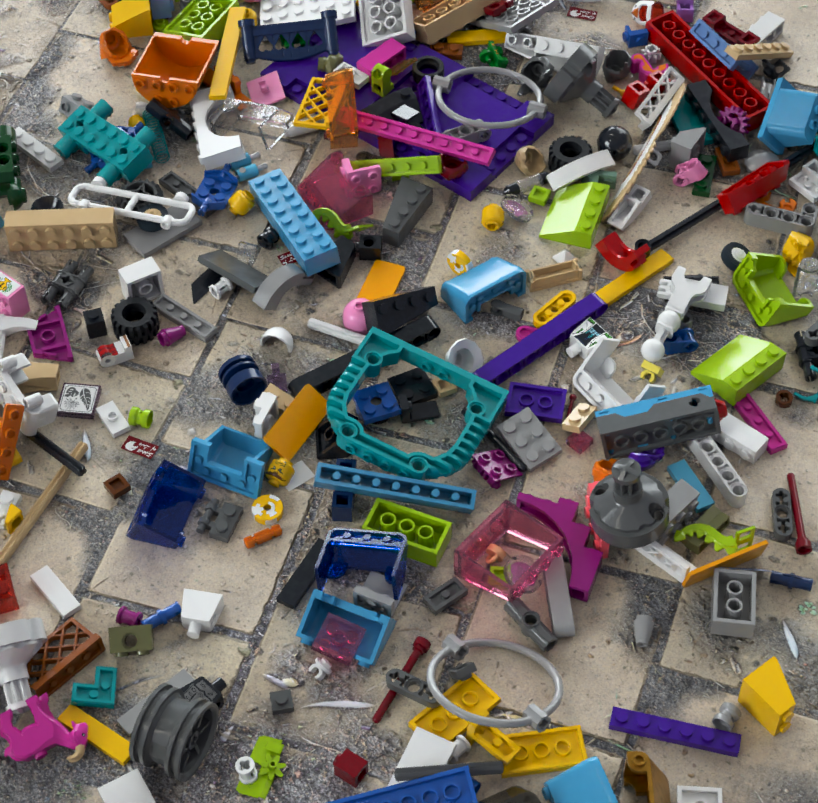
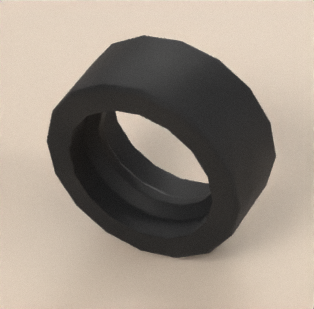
M422 56L416 59L412 66L413 80L419 84L425 75L431 77V82H433L435 75L444 77L443 62L435 56ZM431 68L437 70V72L424 74L420 70Z

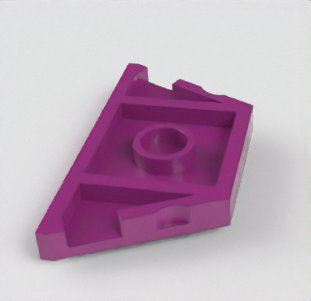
M56 305L54 311L48 315L44 313L37 319L36 330H27L34 358L74 362L60 305Z

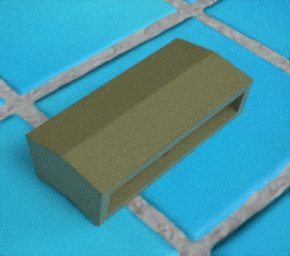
M713 504L693 524H706L721 533L729 525L730 516L720 511ZM696 532L693 533V537L686 534V539L680 541L697 555L710 544L704 542L705 535L702 538H697Z

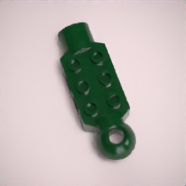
M0 125V198L8 197L9 205H13L14 211H17L22 207L23 203H27V194L25 187H22L21 179L18 178V176H21L20 167L17 166V164H20L19 154L15 153L17 152L16 131L11 126Z

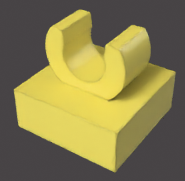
M646 360L641 365L644 371L641 372L640 377L644 380L645 376L650 374L649 382L651 384L655 382L656 376L661 378L664 373L661 367Z

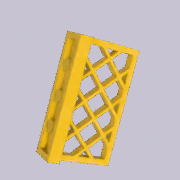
M344 76L342 80L312 77L293 125L296 127L327 130V135H334L338 126L336 119L342 108L346 106L352 91L351 78ZM315 83L322 84V86L317 88L314 85ZM334 85L339 86L338 88H335L333 90L330 88ZM325 89H327V90L329 91V92L324 93V94H321V93H320L321 91H323V90H325ZM314 94L318 95V97L310 99V96ZM330 96H333V97H334V99L329 100V101H327V100L325 99V98H328V97H330ZM321 100L324 102L323 104L316 106L315 104ZM312 105V109L305 110L306 107ZM328 107V111L324 113L321 111L322 109ZM318 112L319 115L313 118L310 116L311 114ZM304 117L308 118L306 121H300ZM324 119V124L316 123V121Z

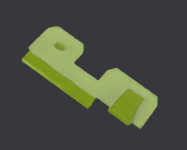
M268 736L258 737L250 758L258 763V761H266L265 755L269 754L273 760L276 755H281L284 745L281 744L283 740ZM258 773V778L254 783L243 784L239 781L236 790L243 795L266 799L274 778L270 781L268 773L265 775Z

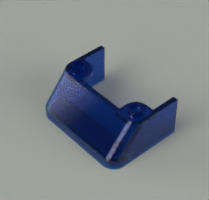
M343 527L332 528L327 533L314 567L317 589L323 591L327 578L339 579L345 575L347 569L385 572V581L392 585L394 600H398L406 575L408 549L406 535L398 532Z

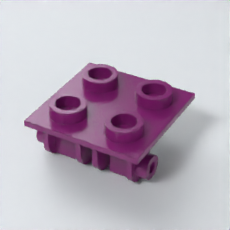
M499 449L473 454L472 456L473 468L483 476L484 480H487L491 488L498 489L501 487L500 482L502 480L523 475L516 465L505 456V453Z

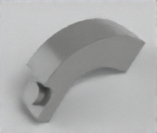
M294 263L283 265L273 271L262 282L252 301L263 310H276L280 300L289 289L297 285H311L313 278L307 277L305 272Z

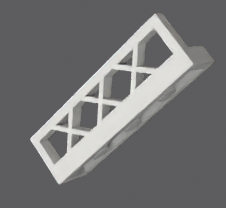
M672 66L667 68L634 112L641 120L638 127L642 131L653 124L685 80ZM669 73L675 77L671 82L668 79ZM665 85L666 89L660 94L659 86ZM651 97H657L654 105L651 104ZM642 109H648L646 116L641 113Z
M654 541L646 546L634 548L681 583L690 571L697 569V567L665 544L662 546Z

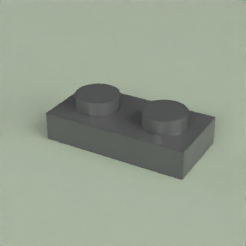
M455 576L424 596L423 603L436 616L468 595V589Z

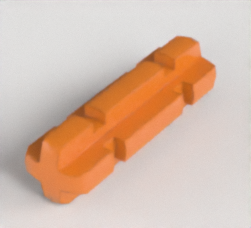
M279 524L273 525L271 529L266 528L253 534V537L251 535L245 537L244 544L247 549H250L256 543L259 545L273 539V536L278 537L282 535V529Z

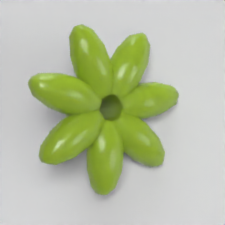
M266 754V761H258V764L264 767L260 771V775L268 773L270 781L273 780L274 773L278 777H283L280 769L285 768L286 764L278 763L280 755H276L272 760L271 756Z

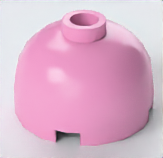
M356 298L345 306L342 318L345 329L362 335L368 334L362 302L370 300Z

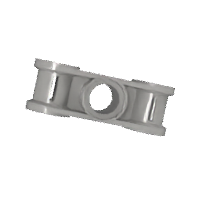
M462 124L445 130L442 134L480 143L488 140L492 132L490 129Z

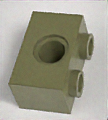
M153 624L108 628L110 654L115 653L116 657L128 656V652L137 651V655H147L149 650L154 649ZM128 635H134L137 638V644L134 647L126 643Z

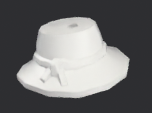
M467 338L456 341L445 356V361L470 373L482 367L484 362L481 349L474 341Z

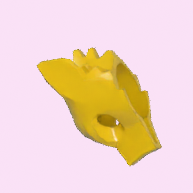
M791 231L783 247L782 255L784 260L789 263L787 270L797 278L802 265L812 257L815 245L813 238L801 232Z

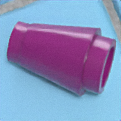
M182 325L161 329L157 334V338L163 347H169L183 336H186V330Z

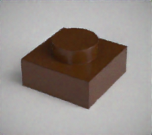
M121 473L103 482L104 488L114 500L131 490L130 484Z

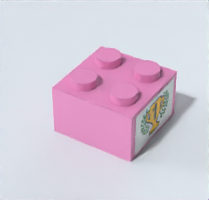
M0 270V314L23 317L30 311L25 287Z

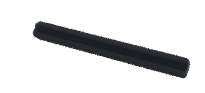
M37 431L36 435L26 436L76 475L83 476L87 472L83 464L39 431Z

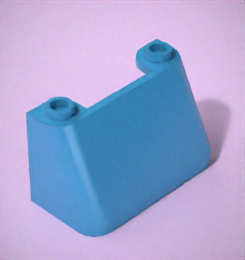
M492 257L488 261L455 278L445 281L441 287V298L467 324L473 321V312L475 310L477 312L481 311V304L506 291L511 295L515 293L518 297L525 294L526 272L521 267L500 257Z
M314 588L296 636L302 638L301 643L311 647L313 643L359 660L358 665L369 669L370 665L375 666L397 621L389 616L380 615L377 612L362 608Z
M597 756L587 758L549 779L542 788L544 799L546 801L549 800L550 803H618Z

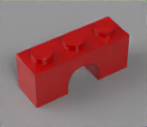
M657 70L649 74L643 84L639 80L628 84L621 101L631 110L637 109L664 73ZM665 85L659 86L660 94L666 89ZM651 97V101L657 99V97Z

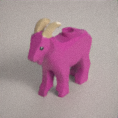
M47 692L39 698L37 695H34L25 700L34 716L35 723L24 727L22 730L13 726V712L11 709L0 714V736L6 739L10 745L4 751L5 757L10 756L17 762L31 761L34 758L40 760L47 756V751L55 746L76 750L73 755L67 757L70 763L77 762L84 756L88 742V724L85 722L76 724L72 721L73 730L69 732L52 715L48 706L49 697Z

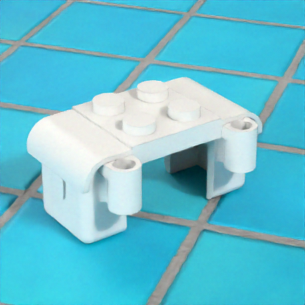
M23 353L10 355L3 359L0 355V404L5 407L6 403L23 405L24 412L20 431L26 436L36 435L38 428L56 420L59 404L51 393L41 395L38 392L24 397L17 385L29 379L22 369L31 366V363Z

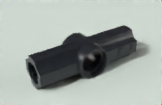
M155 98L151 99L147 104L146 111L159 120V124L163 129H171L185 141L193 134L194 128L181 119L177 110H169Z

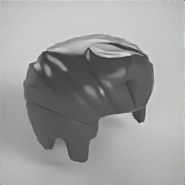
M625 49L612 50L609 54H606L602 70L608 83L622 80L628 76L632 60Z

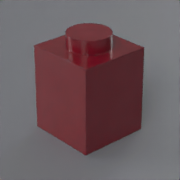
M347 748L342 754L339 753L333 761L334 775L355 788L369 772L368 761Z

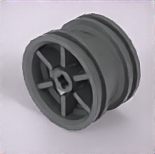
M168 683L159 685L146 700L135 722L129 744L130 759L136 763H141L145 767H151L158 763L164 766L165 774L168 777L176 778L180 782L188 781L196 773L213 742L219 720L217 704L208 702L204 698H197L191 702L185 699L182 689L173 687Z

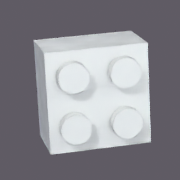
M152 256L118 269L122 294L125 299L130 296L131 298L139 296L140 298L145 297L147 300H153L164 293L161 270Z

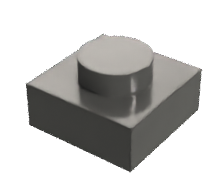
M291 689L269 692L273 715L294 712Z

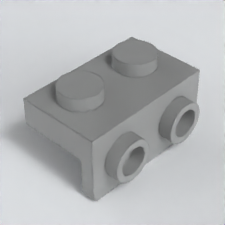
M77 93L64 95L61 99L59 112L69 117L80 105L90 110L94 103L82 98V95Z

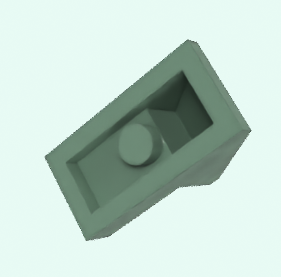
M599 170L581 178V183L598 182L610 185V189H615L617 172Z

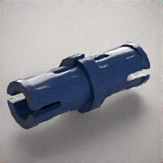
M772 570L769 583L788 587V589L796 588L811 592L813 578L797 576L795 573L787 574Z

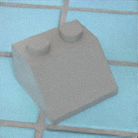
M701 127L680 131L676 137L671 139V151L668 155V159H670L669 167L675 169L676 165L689 161L692 158L699 159V154H703L707 128Z

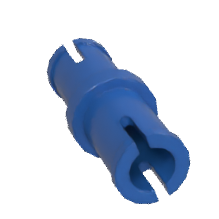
M176 601L162 610H156L155 614L141 620L140 623L141 625L153 624L154 629L161 624H167L168 620L181 614L182 608Z

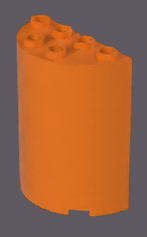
M155 32L131 74L136 89L148 101L155 98L167 108H177L186 105L194 98L217 53L219 41L195 37L186 41L180 35Z

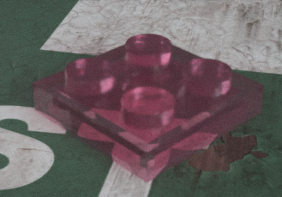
M328 612L311 649L350 666L367 629Z

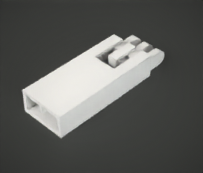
M660 279L657 292L658 298L670 299L672 295L670 290L671 280ZM686 279L689 283L699 282L697 280ZM711 283L704 301L692 304L691 306L724 312L729 286Z

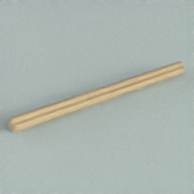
M82 441L78 442L70 455L77 461H80L88 450L87 444ZM62 465L1 549L0 572L72 471L66 466Z

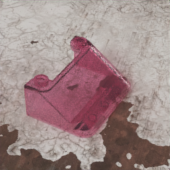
M339 150L328 155L298 185L297 190L311 212L317 208H329L338 214L344 224H349L373 214V194L363 185H359L355 189L351 188L339 171V167H342V159H344L342 152ZM321 216L318 221L326 230H334V228L327 227L329 220L323 222Z

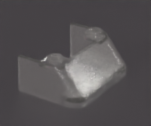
M232 98L226 99L208 118L214 134L218 136H224L239 120L260 124L258 129L266 150H269L294 122L292 113L276 106Z

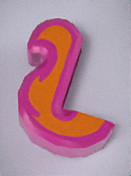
M638 53L631 56L632 64L630 71L632 74L639 73L638 79L642 84L646 81L649 74L657 70L664 73L669 67L666 63L653 69L643 54Z

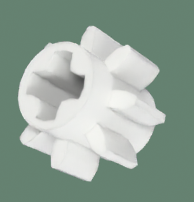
M649 44L645 46V49H641V54L645 56L650 65L657 64V60H661L660 48L656 45Z

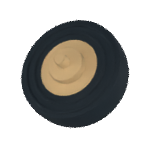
M158 204L143 206L138 211L163 217L168 215L167 209ZM137 219L138 226L144 231L156 232L163 229L160 223Z

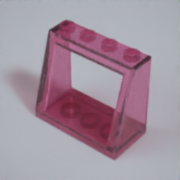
M506 499L454 550V574L512 603L517 597L519 598L523 595L526 587L529 584H533L543 570L546 571L549 568L551 561L555 557L561 556L564 551V537ZM506 532L547 549L512 586L477 563L486 553V548L489 544H495Z

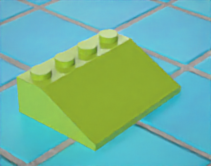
M192 0L163 32L165 34L180 35L186 41H189L192 37L220 41L223 37L229 8L240 7L238 0Z
M598 182L570 184L557 190L541 228L539 238L591 249L609 201L610 185Z
M740 334L694 368L690 374L706 386L711 385V389L734 406L736 402L746 397L747 393L750 394L781 370L787 353L772 342Z

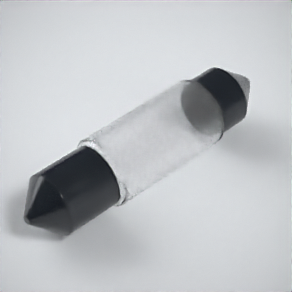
M544 171L517 180L515 183L505 186L503 194L507 197H512L531 191L535 185L541 187L549 183L546 176L550 173Z

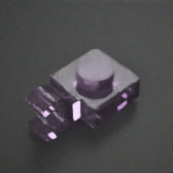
M271 363L272 374L267 375L268 385L272 383L288 393L286 373H280L279 363Z

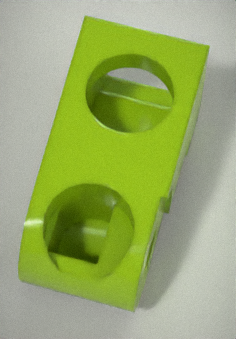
M380 63L373 67L371 86L372 92L385 97L394 89V83L390 80L391 69Z

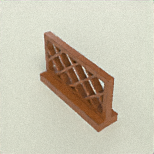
M73 617L69 618L47 636V642L36 653H44L43 659L33 660L32 658L28 662L27 670L29 677H40L32 685L29 683L31 693L37 695L38 698L46 692L48 697L106 650L101 637L97 633H91ZM72 625L76 627V633H66V630ZM88 637L84 643L78 644L79 638ZM75 638L73 645H64L65 639ZM60 640L59 646L49 647L52 641ZM73 650L68 656L62 657L63 651ZM58 652V658H48V653ZM47 664H57L51 670L46 671ZM42 665L41 671L31 672L32 666Z

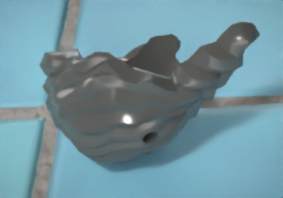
M533 56L524 64L521 74L535 82L540 90H542L553 77L554 66L545 56ZM520 81L521 87L517 92V96H525L533 92L529 86Z

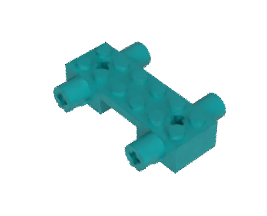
M100 99L90 110L80 105L58 127L63 137L53 147L65 159L77 150H81L85 154H88L90 151L102 159L106 165L96 176L104 178L107 187H111L114 182L121 178L131 183L154 160L149 148L157 140V136L151 129L144 126L134 137H131L112 125L106 119L111 116L113 109L105 100Z

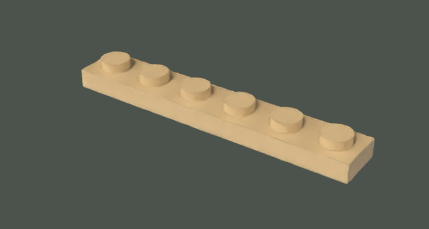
M784 42L727 45L724 50L736 61L791 58L794 53L790 46Z

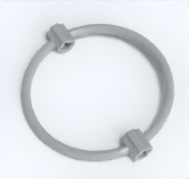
M478 66L455 71L446 77L435 75L433 78L432 87L435 90L437 105L448 117L462 124L483 129H506L525 124L533 118L544 120L546 117L548 106L543 104L544 99L540 88L531 79L518 72L499 67ZM475 73H494L515 78L529 86L535 93L537 102L530 100L527 107V115L506 122H482L463 117L449 109L442 99V93L449 94L453 83L452 80L458 77Z
M452 633L447 635L442 641L441 647L443 649L432 658L426 673L428 688L442 707L461 719L487 727L516 728L531 725L539 733L546 730L551 722L549 716L558 708L563 698V682L556 668L545 657L526 646L501 639L476 638L461 641ZM471 647L503 648L523 654L539 663L550 674L554 682L555 694L550 704L543 710L534 703L528 705L526 710L523 711L522 718H488L465 711L450 702L440 692L436 684L435 671L439 663L446 656L451 655L457 661H460L468 654Z

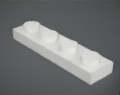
M18 127L15 129L17 148L47 171L52 173L64 165L61 157L22 128Z

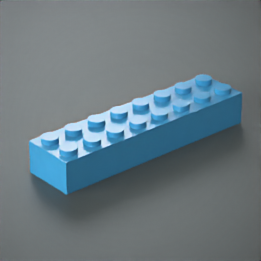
M280 168L248 181L251 194L255 198L254 201L307 277L341 263L337 246Z

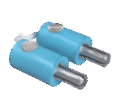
M246 152L245 159L230 163L232 166L230 170L235 171V177L238 178L239 183L259 176V171L268 168L267 163L258 166L255 163L252 164V160L261 157L259 152L250 155Z

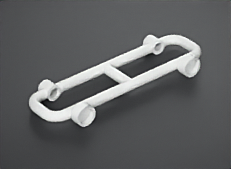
M99 176L95 177L91 184L82 183L76 185L68 196L69 204L77 208L110 207L91 203L87 199L75 200L78 193L82 190L131 198L125 209L114 207L115 215L160 223V226L165 230L170 229L171 226L187 225L196 212L195 206L188 202L189 197L184 192H177L173 199L106 187L105 179ZM138 200L184 208L189 211L183 219H174L171 215L163 217L132 210Z

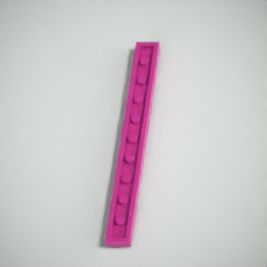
M347 107L342 108L336 119L337 124L438 153H444L488 167L496 153L495 148Z

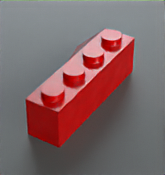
M789 159L767 162L716 195L724 213L737 215L743 211L747 204L756 202V199L767 196L768 191L779 188L781 186L780 183L787 178L790 164Z

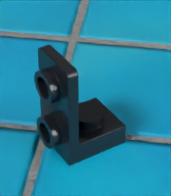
M406 393L398 395L402 424L440 417L436 401L412 404L411 400L407 401Z

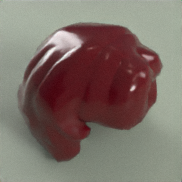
M444 153L440 154L442 173L440 175L447 181L459 179L468 171L467 160L463 162L456 157L445 155Z

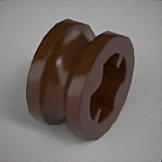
M780 390L776 394L775 403L780 408H789L792 405L793 395L790 391ZM781 397L782 399L784 397L787 398V401H781Z

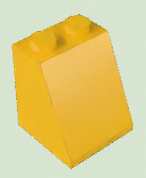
M122 0L111 5L112 12L109 13V20L112 23H109L110 28L114 27L122 30L128 38L151 36L154 34L150 0Z
M775 656L743 679L738 697V702L773 736L780 732L784 733L790 728V721L794 716L793 711L796 705Z

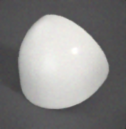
M282 327L268 329L260 339V345L263 346L267 339L276 337L287 345L289 353L293 350L292 335Z

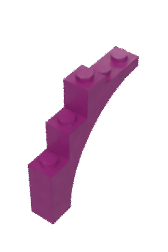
M519 492L516 510L529 514L544 523L555 533L566 550L571 566V579L568 588L569 596L588 602L602 565L603 552L595 548H587L591 527L582 523H575L579 503L561 497L558 503H555L548 499H541L531 494Z

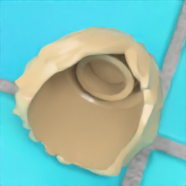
M523 146L515 155L516 166L527 176L535 177L547 167L543 154L534 146Z

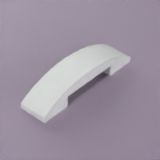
M607 149L577 159L548 174L546 178L555 192L569 186L571 182L599 170H606L616 164Z

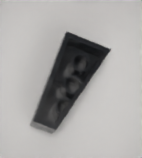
M427 286L362 302L367 331L369 332L372 327H376L389 334L436 306L438 300L435 286Z

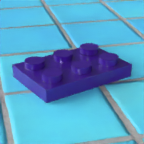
M510 381L504 416L512 417L526 407H529L539 421L562 424L567 389Z

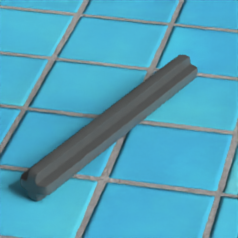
M502 761L403 767L396 768L394 776L397 782L410 781L467 765L471 776L502 774L504 766Z

